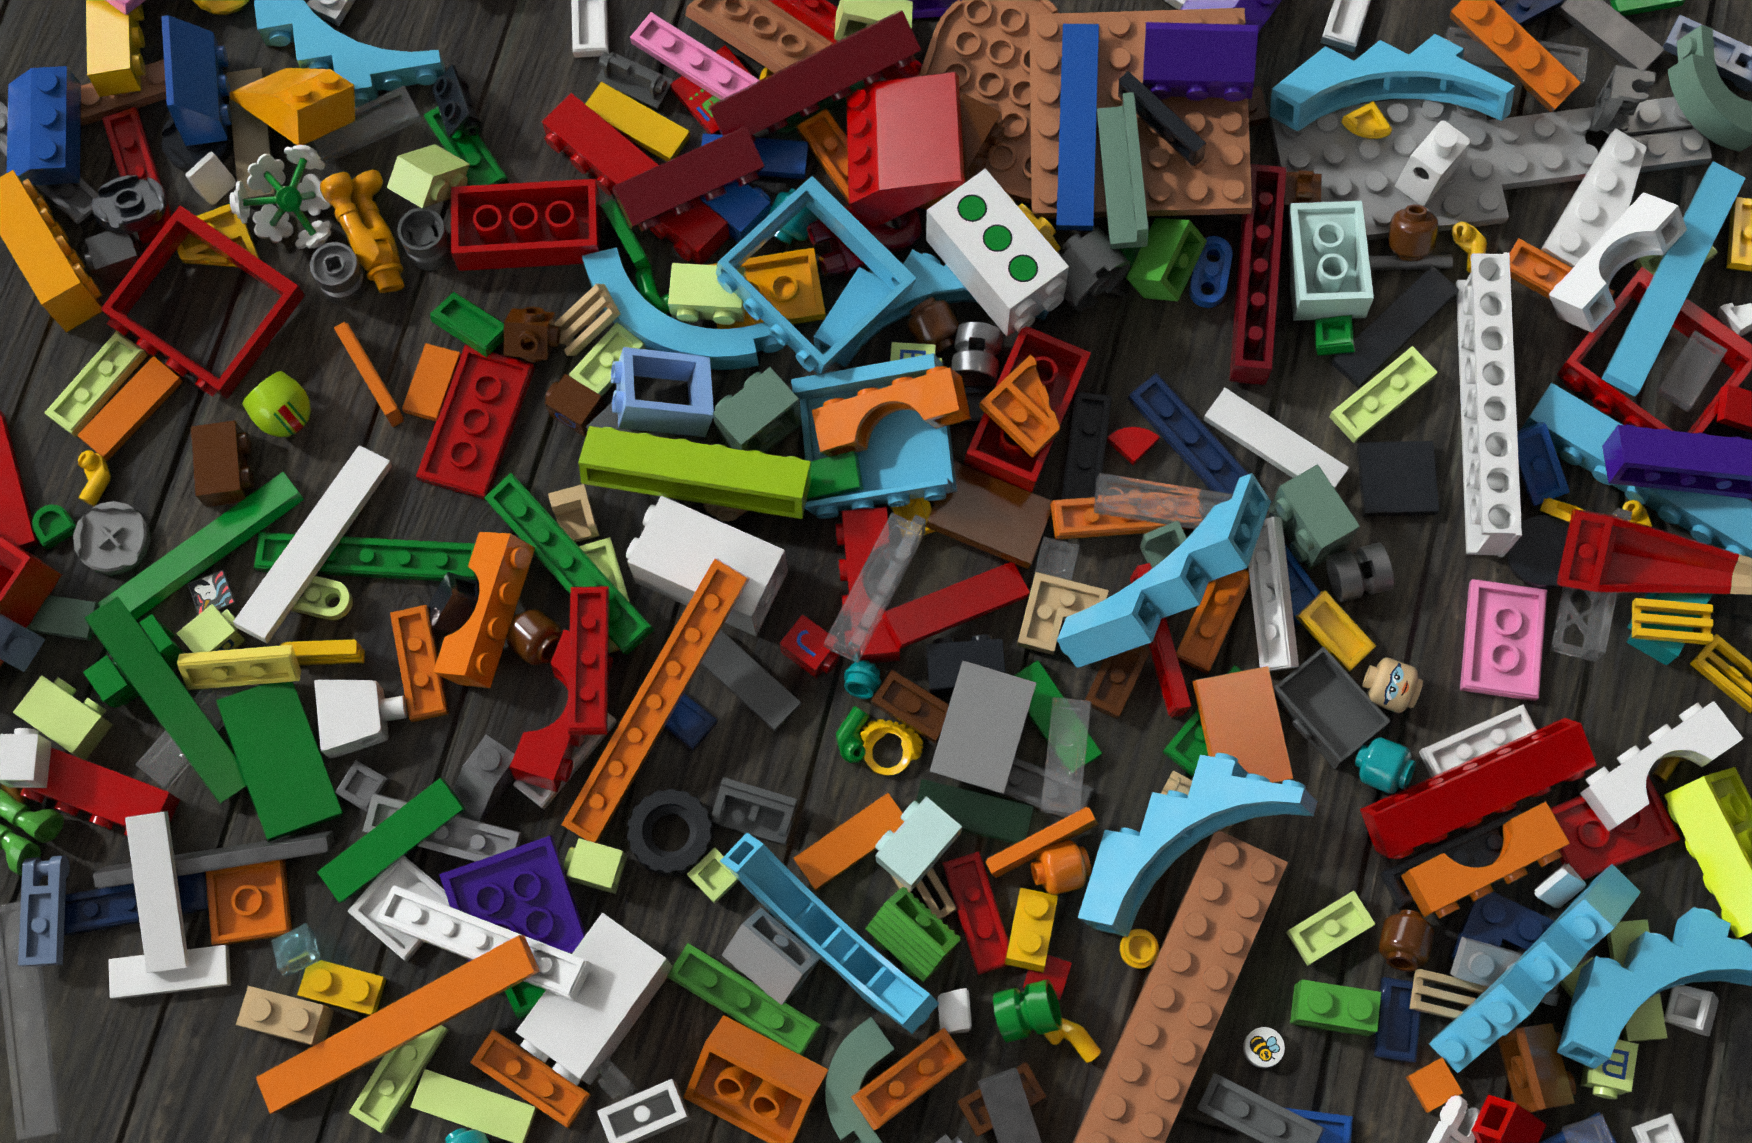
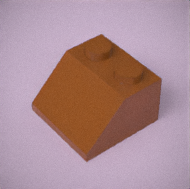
M1553 1023L1517 1028L1498 1039L1514 1102L1530 1113L1575 1103L1573 1095L1576 1094L1575 1081L1571 1072L1565 1070L1562 1054L1557 1053L1561 1034L1558 1031L1555 1032Z

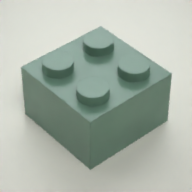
M771 367L762 374L761 372L754 373L746 380L742 390L734 396L727 395L716 405L713 418L717 436L726 447L745 451L757 450L766 454L802 425L799 398Z
M1318 464L1280 485L1269 507V518L1282 517L1283 532L1291 542L1289 547L1293 556L1298 562H1304L1309 570L1326 561L1328 555L1345 550L1360 527Z

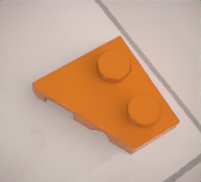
M1030 354L980 402L979 407L1033 458L1059 433L1060 426L1055 412L1051 410L1049 405V396L1045 385H1042L1038 375L1035 358Z

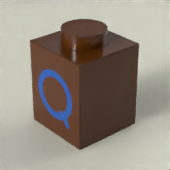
M567 374L562 377L559 383L554 382L545 395V406L549 415L584 437L587 435L586 426L606 408L600 394Z

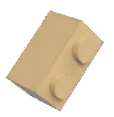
M248 986L236 1025L314 1046L326 1039L334 1010L322 1004Z

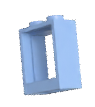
M623 347L619 361H613L611 368V383H616L617 391H614L612 398V412L618 413V428L706 437L714 412L710 357ZM634 376L687 381L689 405L635 400Z

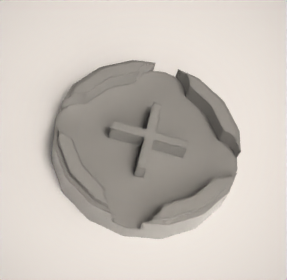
M115 501L100 503L91 508L92 511L86 516H82L77 522L73 535L74 550L82 562L96 573L110 576L125 573L136 567L147 554L151 541L149 526L144 517L130 505Z

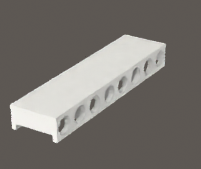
M1506 252L1503 254L1472 253L1471 273L1468 279L1457 280L1456 287L1459 289L1457 293L1466 554L1498 555V557H1504L1522 536L1510 255Z

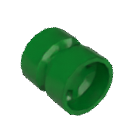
M1049 979L1027 984L1024 992H1021L1018 988H1012L994 993V1013L998 1028L1006 1043L1029 1038L1032 1030L1040 1035L1062 1029L1059 1001Z

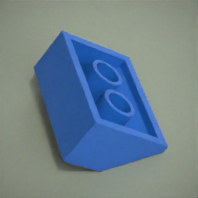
M169 15L161 16L166 102L185 146L228 140L227 126L232 125V114L229 104H225V96H230L228 77L226 74L223 75V67H228L225 46L218 45L212 31Z
M67 66L30 68L8 84L7 173L14 170L22 181L29 179L33 185L80 183L81 82Z

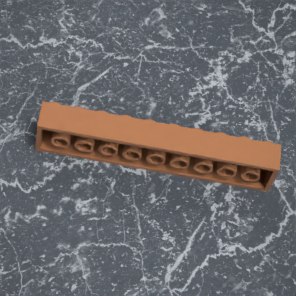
M1220 830L1211 835L1073 1143L1166 1142L1288 862Z

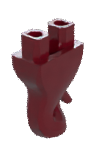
M844 206L890 252L910 248L922 235L921 221L916 209L890 220L896 221L898 229H895L885 223L873 228L851 206ZM820 219L809 224L807 232L811 243L816 245L829 241L833 252L819 257V265L824 277L841 274L842 278L854 275L858 267L864 269L867 266Z

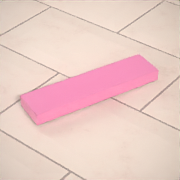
M652 12L630 36L631 44L720 100L759 81V79Z

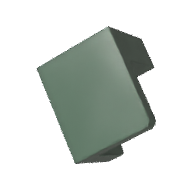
M1177 520L1144 534L1140 549L1146 562L1150 563L1153 569L1179 547L1187 537Z

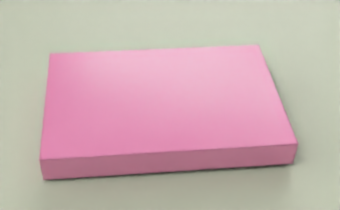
M1475 579L1469 582L1460 691L1530 701L1539 699L1547 599L1546 589Z

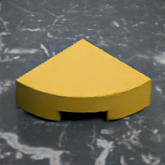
M1374 101L1343 116L1341 121L1346 129L1363 138H1383L1389 136L1392 132L1391 126Z
M1549 497L1547 499L1544 498L1540 511L1570 522L1573 509L1586 510Z

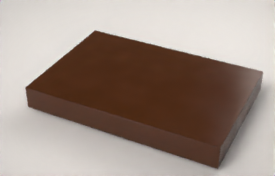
M954 461L957 492L946 493V498L934 502L925 527L1029 569L1050 516V504L1052 501Z

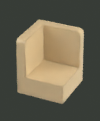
M584 484L548 493L557 523L575 542L599 536L590 498Z

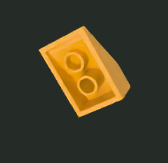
M284 68L229 92L230 99L296 145H304L355 121L354 84L331 69Z

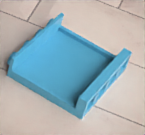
M933 353L791 379L792 392L800 400L805 460L814 461L828 457L821 453L812 414L813 409L822 407L825 401L833 398L848 399L855 397L858 391L865 388L876 387L881 389L891 386L893 380L901 377H912L914 379L926 375L927 370L943 366V363ZM900 410L885 416L873 429L867 450L857 452L863 489L820 500L806 502L805 509L816 515L817 518L827 519L837 517L839 515L838 511L874 508V505L886 503L890 507H900L910 504V499L924 497L926 501H936L946 498V493L957 492L950 425L935 429L925 422L918 412L912 410Z

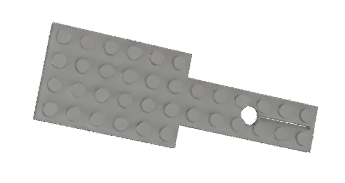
M1675 97L1646 100L1639 103L1634 115L1623 116L1620 113H1616L1614 116L1616 122H1625L1630 125L1628 130L1623 133L1647 147L1639 173L1708 164L1712 159L1708 138L1702 135L1690 123L1680 109ZM1424 99L1378 101L1375 104L1392 128L1389 136L1378 139L1357 136L1346 129L1341 123L1343 116L1368 103L1336 110L1316 119L1299 131L1288 127L1272 117L1269 120L1278 166L1287 167L1286 172L1304 170L1314 171L1315 174H1322L1321 202L1362 201L1367 241L1389 238L1392 216L1409 205H1419L1396 188L1395 184L1410 156L1441 120L1446 121L1471 140V144L1465 160L1424 206L1427 208V211L1437 217L1438 232L1452 230L1453 226L1461 221L1467 222L1474 227L1506 223L1509 214L1503 190L1583 180L1599 154L1597 149L1587 144L1585 140L1586 133L1592 129L1595 107L1509 117L1500 121L1498 119L1487 120L1484 113L1446 102ZM1603 130V131H1605L1608 135H1610L1611 132H1612V131ZM1423 169L1419 176L1423 179H1429L1428 173Z

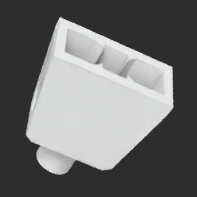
M1441 120L1410 156L1395 187L1419 205L1425 206L1465 160L1471 140L1452 125ZM1423 169L1428 173L1429 179H1423L1419 176Z
M314 681L321 751L329 759L387 741L389 737L387 721L404 719L408 716L405 697L385 698L384 690L377 681Z

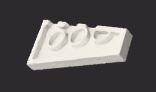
M1615 128L1609 135L1541 251L1574 268L1578 261L1588 253L1601 239L1602 235L1614 225L1630 206L1647 147Z

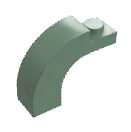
M1700 25L1677 41L1678 63L1668 69L1671 89L1686 118L1702 135L1722 147L1741 152L1752 145V102L1736 96L1723 83L1715 63L1713 28Z
M872 1017L860 1024L843 1040L832 1058L827 1074L825 1089L827 1111L832 1126L841 1142L855 1133L859 1139L853 1143H882L851 1098L852 1095L862 1088L867 1075L876 1066L895 1053L894 1047Z

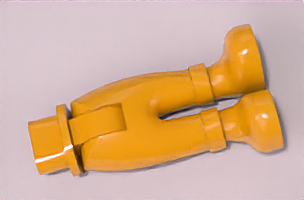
M377 170L365 171L352 180L347 172L330 175L320 183L321 194L334 207L335 217L340 222L359 263L368 272L366 276L370 281H375L380 293L401 290L405 285L400 275L403 272V267L400 264L398 248L390 228L379 213L377 203L373 201V196L379 192L383 185L380 172Z

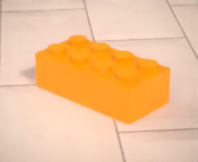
M12 170L0 177V236L41 305L63 330L68 332L102 312L100 310L102 306L97 299L102 296V293L94 280L85 272L84 268L86 267L83 261L67 242L69 240L68 236L60 224L55 222L51 215L53 212L44 197L37 192L29 179L22 181L15 171Z

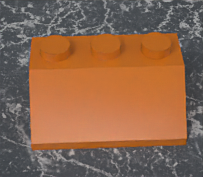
M723 1015L704 1043L683 1098L768 1143H794L819 1094L828 1069Z

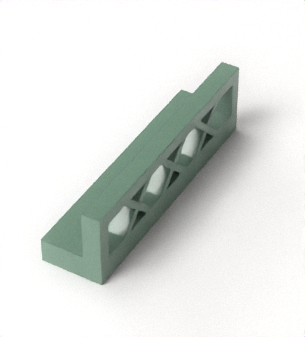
M1134 92L1123 93L1122 106L1097 109L1110 249L1147 246L1148 220Z

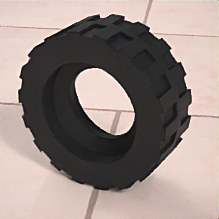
M667 789V791L658 790L649 797L645 796L641 803L633 809V815L628 820L627 827L629 831L627 839L634 856L646 870L651 873H657L661 877H681V874L692 870L712 850V840H714L713 823L706 807L702 805L698 798L692 797L689 792L683 790L680 792L675 789ZM665 815H678L689 825L690 836L688 842L677 851H663L653 842V826L658 819Z

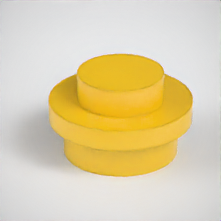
M1134 929L1130 931L1128 937L1124 936L1122 938L1119 951L1121 958L1128 966L1143 969L1155 962L1159 953V945L1155 936L1149 931Z

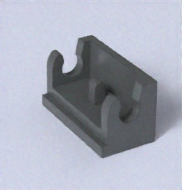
M1616 65L1596 98L1591 131L1599 132L1600 129L1613 131L1615 128L1621 132L1627 131L1630 125L1625 122H1616L1614 116L1616 113H1620L1623 116L1635 114L1639 103L1646 101L1649 97L1646 92L1650 85L1654 84L1656 72Z
M723 777L712 812L714 816L712 823L786 846L798 809V802L795 798Z

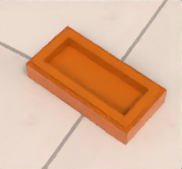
M425 343L402 407L404 413L437 421L459 362L460 352Z

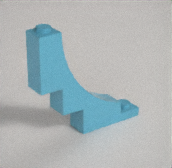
M1253 473L1240 477L1232 499L1215 505L1193 533L1153 569L1107 599L1066 617L1057 642L1063 653L1068 655L1076 668L1153 642L1162 618L1201 604L1208 582L1248 568L1271 500Z

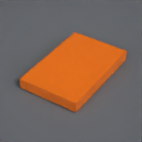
M1268 666L1192 681L1208 756L1215 757L1216 753L1234 756L1248 773L1264 776L1272 783L1293 779Z

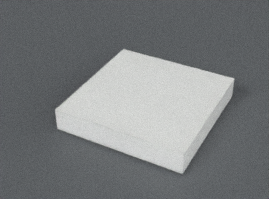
M403 856L381 873L347 912L404 961L408 962L424 941L375 921L392 886L395 885L449 907L450 905L445 890L408 858Z

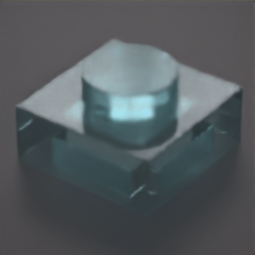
M307 923L271 940L278 970L285 978L321 960L314 932Z

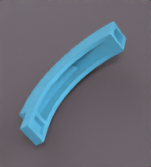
M617 247L582 256L591 287L595 284H605L621 313L613 322H618L641 340L647 350L710 357L711 369L729 370L759 366L757 352L772 353L784 347L772 337L769 332L770 327L765 322L740 328L712 329L693 326L667 316L645 300L633 286L622 266Z

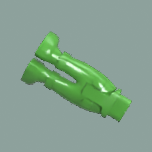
M0 788V817L6 819L15 827L22 828L27 834L42 843L52 841L59 834L64 824L62 814L54 809L33 812L30 810V807L18 802L9 793ZM0 824V850L5 851L10 870L22 876L24 860L26 858H40L41 850L33 842L16 835L12 829Z

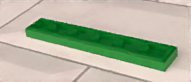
M284 472L280 473L98 602L101 607L118 596L134 619H138L302 502L304 498Z
M510 473L484 497L521 540L535 547L534 554L569 593H571V587L609 586V638L624 654L628 655L655 630L515 475Z
M259 532L254 568L257 571L269 572L295 534ZM342 537L317 573L318 575L442 581L448 571L478 581L475 572L468 567L475 543Z
M118 596L85 617L87 624L217 802L221 805L247 787L234 754Z

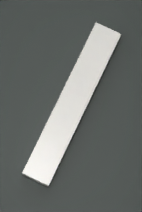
M360 445L357 447L233 621L236 628L268 644L391 469L390 460Z
M395 885L392 886L375 920L381 925L469 960H473L510 939L521 935ZM526 937L540 972L524 981L575 1001L592 964L588 960Z

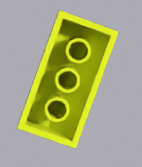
M1733 767L1703 776L1664 796L1668 802L1667 809L1670 817L1679 824L1686 838L1685 845L1689 854L1697 860L1704 873L1703 881L1706 888L1711 894L1715 895L1722 909V919L1731 923L1729 930L1733 931L1737 939L1752 933V799L1736 768Z

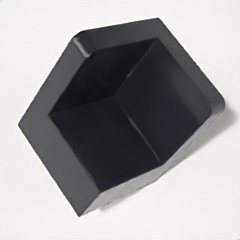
M447 571L429 603L432 628L451 634L458 631L469 620L476 608L480 590L479 581Z

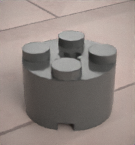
M1098 226L1093 228V231H1089L1083 238L1080 234L1073 235L1062 247L1065 253L1061 258L1069 266L1064 298L1078 312L1085 311L1099 302L1096 296L1104 291L1109 294L1114 290L1131 268L1129 265L1131 262L1120 249H1110L1109 237Z

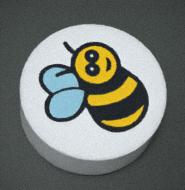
M1256 1028L1244 1040V1055L1252 1065L1258 1068L1272 1067L1284 1055V1041L1280 1034L1272 1028Z

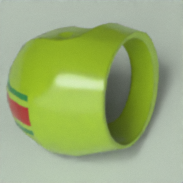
M278 371L266 378L247 395L242 403L251 420L263 432L276 437H289L301 431L307 424L311 413L310 400L307 393L297 381L283 371Z

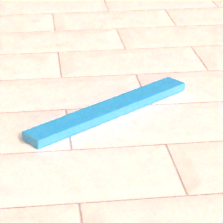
M1714 161L1711 163L1683 217L1687 228L1686 232L1664 254L1601 378L1602 380L1634 397L1639 393L1744 183L1745 177Z

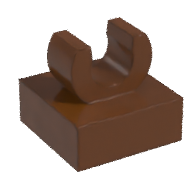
M1304 170L1286 172L1283 211H1289L1290 203L1321 202L1322 174H1315L1314 171Z

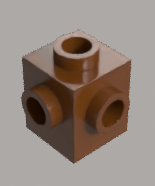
M535 306L523 309L512 308L504 321V356L522 357L523 360L528 362L547 360L553 348H558L560 343L561 331L560 326H555V312H546L544 309Z

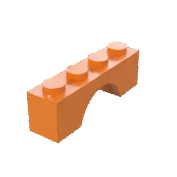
M1461 0L1450 12L1449 17L1474 41L1484 46L1503 62L1520 80L1525 89L1549 112H1553L1580 85L1581 82L1494 0Z
M938 366L927 370L926 375L914 379L912 377H901L893 380L892 385L881 389L876 387L865 388L858 391L857 396L852 398H833L825 401L822 407L812 410L820 452L830 457L851 451L857 453L867 450L871 433L879 421L885 416L900 410L918 412L923 420L935 429L971 419L962 376L950 367Z
M479 532L468 567L475 572L479 580L478 602L469 620L458 631L445 636L433 671L434 673L458 685L491 688L535 547L511 533Z
M1547 802L1510 819L1502 825L1503 847L1499 857L1492 865L1480 868L1467 867L1453 861L1445 853H1442L1404 873L1401 877L1423 917L1425 918L1436 913L1438 919L1460 909L1457 901L1469 895L1474 902L1494 891L1491 886L1492 883L1504 878L1506 884H1510L1528 874L1525 869L1526 866L1538 861L1540 867H1543L1561 858L1562 855L1559 850L1570 843Z

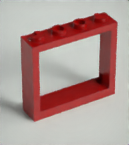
M180 205L100 310L110 318L107 325L125 337L130 332L139 338L136 345L153 357L157 352L167 357L168 361L165 364L176 373L184 377L188 372L198 379L195 385L212 397L218 392L228 399L304 298L305 294L297 284ZM188 234L281 296L220 378H217L127 316L128 312Z
M1641 267L1614 301L1615 309L1593 332L1588 333L1562 366L1557 376L1563 379V383L1569 389L1581 392L1593 401L1594 406L1605 414L1613 415L1623 425H1634L1651 429H1670L1580 364L1631 298L1640 303L1654 276ZM1686 298L1672 327L1732 368L1734 372L1723 386L1730 384L1738 387L1752 370V344ZM1721 389L1687 433H1703L1718 413Z

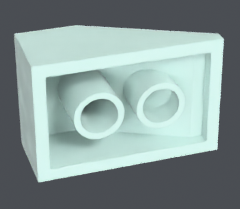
M1362 201L1289 204L1290 293L1293 321L1352 315V319L1366 318L1374 295Z

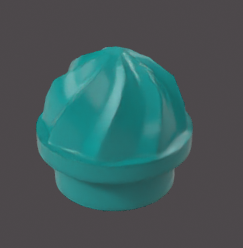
M868 660L855 661L845 671L844 688L854 697L869 699L881 686L880 670L875 667L874 663Z

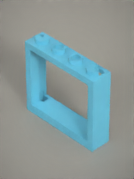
M813 176L805 181L718 261L716 269L717 281L721 287L729 294L734 292L744 302L745 310L754 319L759 320L761 318L770 327V334L779 344L783 346L787 344L796 353V359L802 367L808 371L814 370L817 374H823L912 290L916 281V277ZM805 206L891 289L880 302L824 354L812 345L737 271L744 262Z

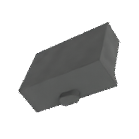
M1322 647L1273 687L1277 705L1291 719L1292 724L1299 733L1313 744L1334 769L1383 730L1390 722L1325 647Z

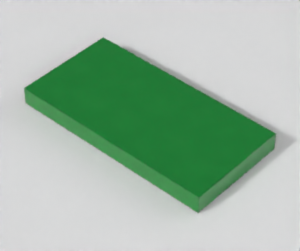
M293 682L263 684L216 700L267 842L342 816V810Z

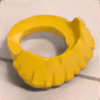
M878 719L877 722L873 720L867 724L868 727L864 726V731L860 733L866 750L864 759L867 765L878 774L887 776L898 774L908 767L910 761L916 760L921 756V749H923L922 739L914 730L907 728L904 724L899 725L898 722L893 723L892 720ZM886 734H895L902 740V759L894 767H881L873 758V747Z

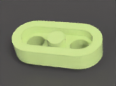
M315 576L291 611L327 620H338L349 613L353 599L349 590L341 582ZM332 598H340V602L336 607H328V603Z

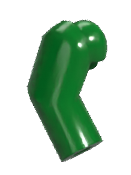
M647 268L638 270L635 274L639 293L664 314H671L668 306L669 294L659 297L652 271Z
M856 706L852 708L836 732L840 755L849 763L862 761L866 754L859 732L870 716Z

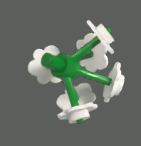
M306 145L285 148L286 158L290 162L298 164L289 186H282L286 179L282 171L284 163L279 159L275 160L270 154L261 155L257 163H252L248 167L250 176L247 179V184L252 190L261 189L262 192L269 193L274 188L277 192L275 196L248 198L243 182L237 181L236 190L230 193L229 204L232 213L236 214L238 219H241V222L244 224L247 223V217L250 216L249 206L264 205L261 212H255L252 218L256 223L254 228L255 234L259 238H269L271 242L279 243L282 237L288 238L293 233V226L288 222L289 214L287 213L293 212L305 228V230L298 234L299 239L295 243L297 249L305 247L317 248L323 245L331 234L330 228L332 224L330 221L322 222L321 220L310 223L302 212L308 210L311 215L316 216L320 214L321 209L325 210L331 207L321 194L320 183L322 181L315 174H307L302 182L299 183L305 168L310 170L314 168L324 169L325 163L320 160L321 157L317 155V151Z

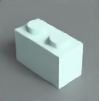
M927 796L920 804L913 801L900 817L904 823L895 833L888 830L875 846L878 850V853L875 855L876 862L910 891L916 887L962 831V826Z

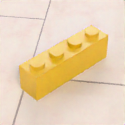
M86 0L87 75L99 97L141 91V76L146 73L144 60L140 54V48L145 47L143 32L139 26V21L144 20L142 4L125 15L105 0Z

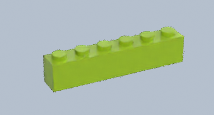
M589 426L578 462L582 484L799 519L803 518L811 484V461L802 460L795 456L782 457L765 454L757 450L732 449L720 444L707 445L681 438H662L649 433L637 434L618 431L612 427L599 428Z

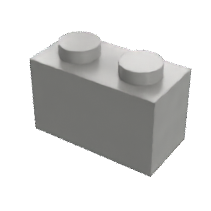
M762 908L758 909L741 924L722 954L738 971L745 974L780 1005H783L802 986L821 958Z

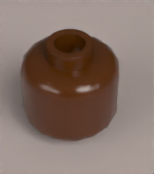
M1417 204L1409 205L1405 209L1397 211L1392 216L1388 239L1390 249L1400 259L1405 261H1420L1425 256L1431 254L1436 247L1439 226L1437 217L1427 211L1426 207Z
M931 297L909 311L911 317L907 321V327L917 344L936 345L937 354L955 345L953 337L956 336L960 323L946 301H936L934 297Z
M533 609L513 617L506 640L508 647L527 663L540 665L552 661L563 632L556 622L541 611Z
M1402 910L1400 913L1390 915L1383 923L1379 952L1386 959V963L1390 967L1400 971H1415L1417 967L1423 966L1429 961L1434 929L1428 921L1423 919L1422 914L1417 911Z

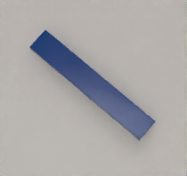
M1063 24L1056 230L1093 231L1099 24Z

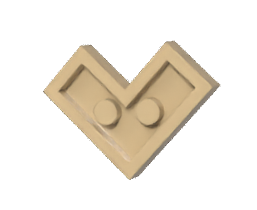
M1035 572L1017 646L1054 655L1062 620L1065 621L1066 617L1107 599L1109 590Z

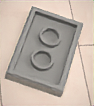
M962 661L929 771L1004 794L1036 682Z

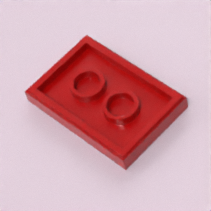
M1647 775L1646 780L1649 804L1610 831L1607 830L1582 795L1550 808L1570 843L1559 850L1562 855L1560 858L1562 864L1569 863L1583 880L1602 873L1611 864L1617 867L1680 840L1649 775Z

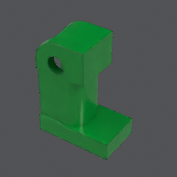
M153 614L139 622L147 633V637L171 670L178 667L177 660L179 654H185L186 652L171 640L175 636L172 631ZM107 655L83 672L103 702L110 707H121L140 696L117 663Z

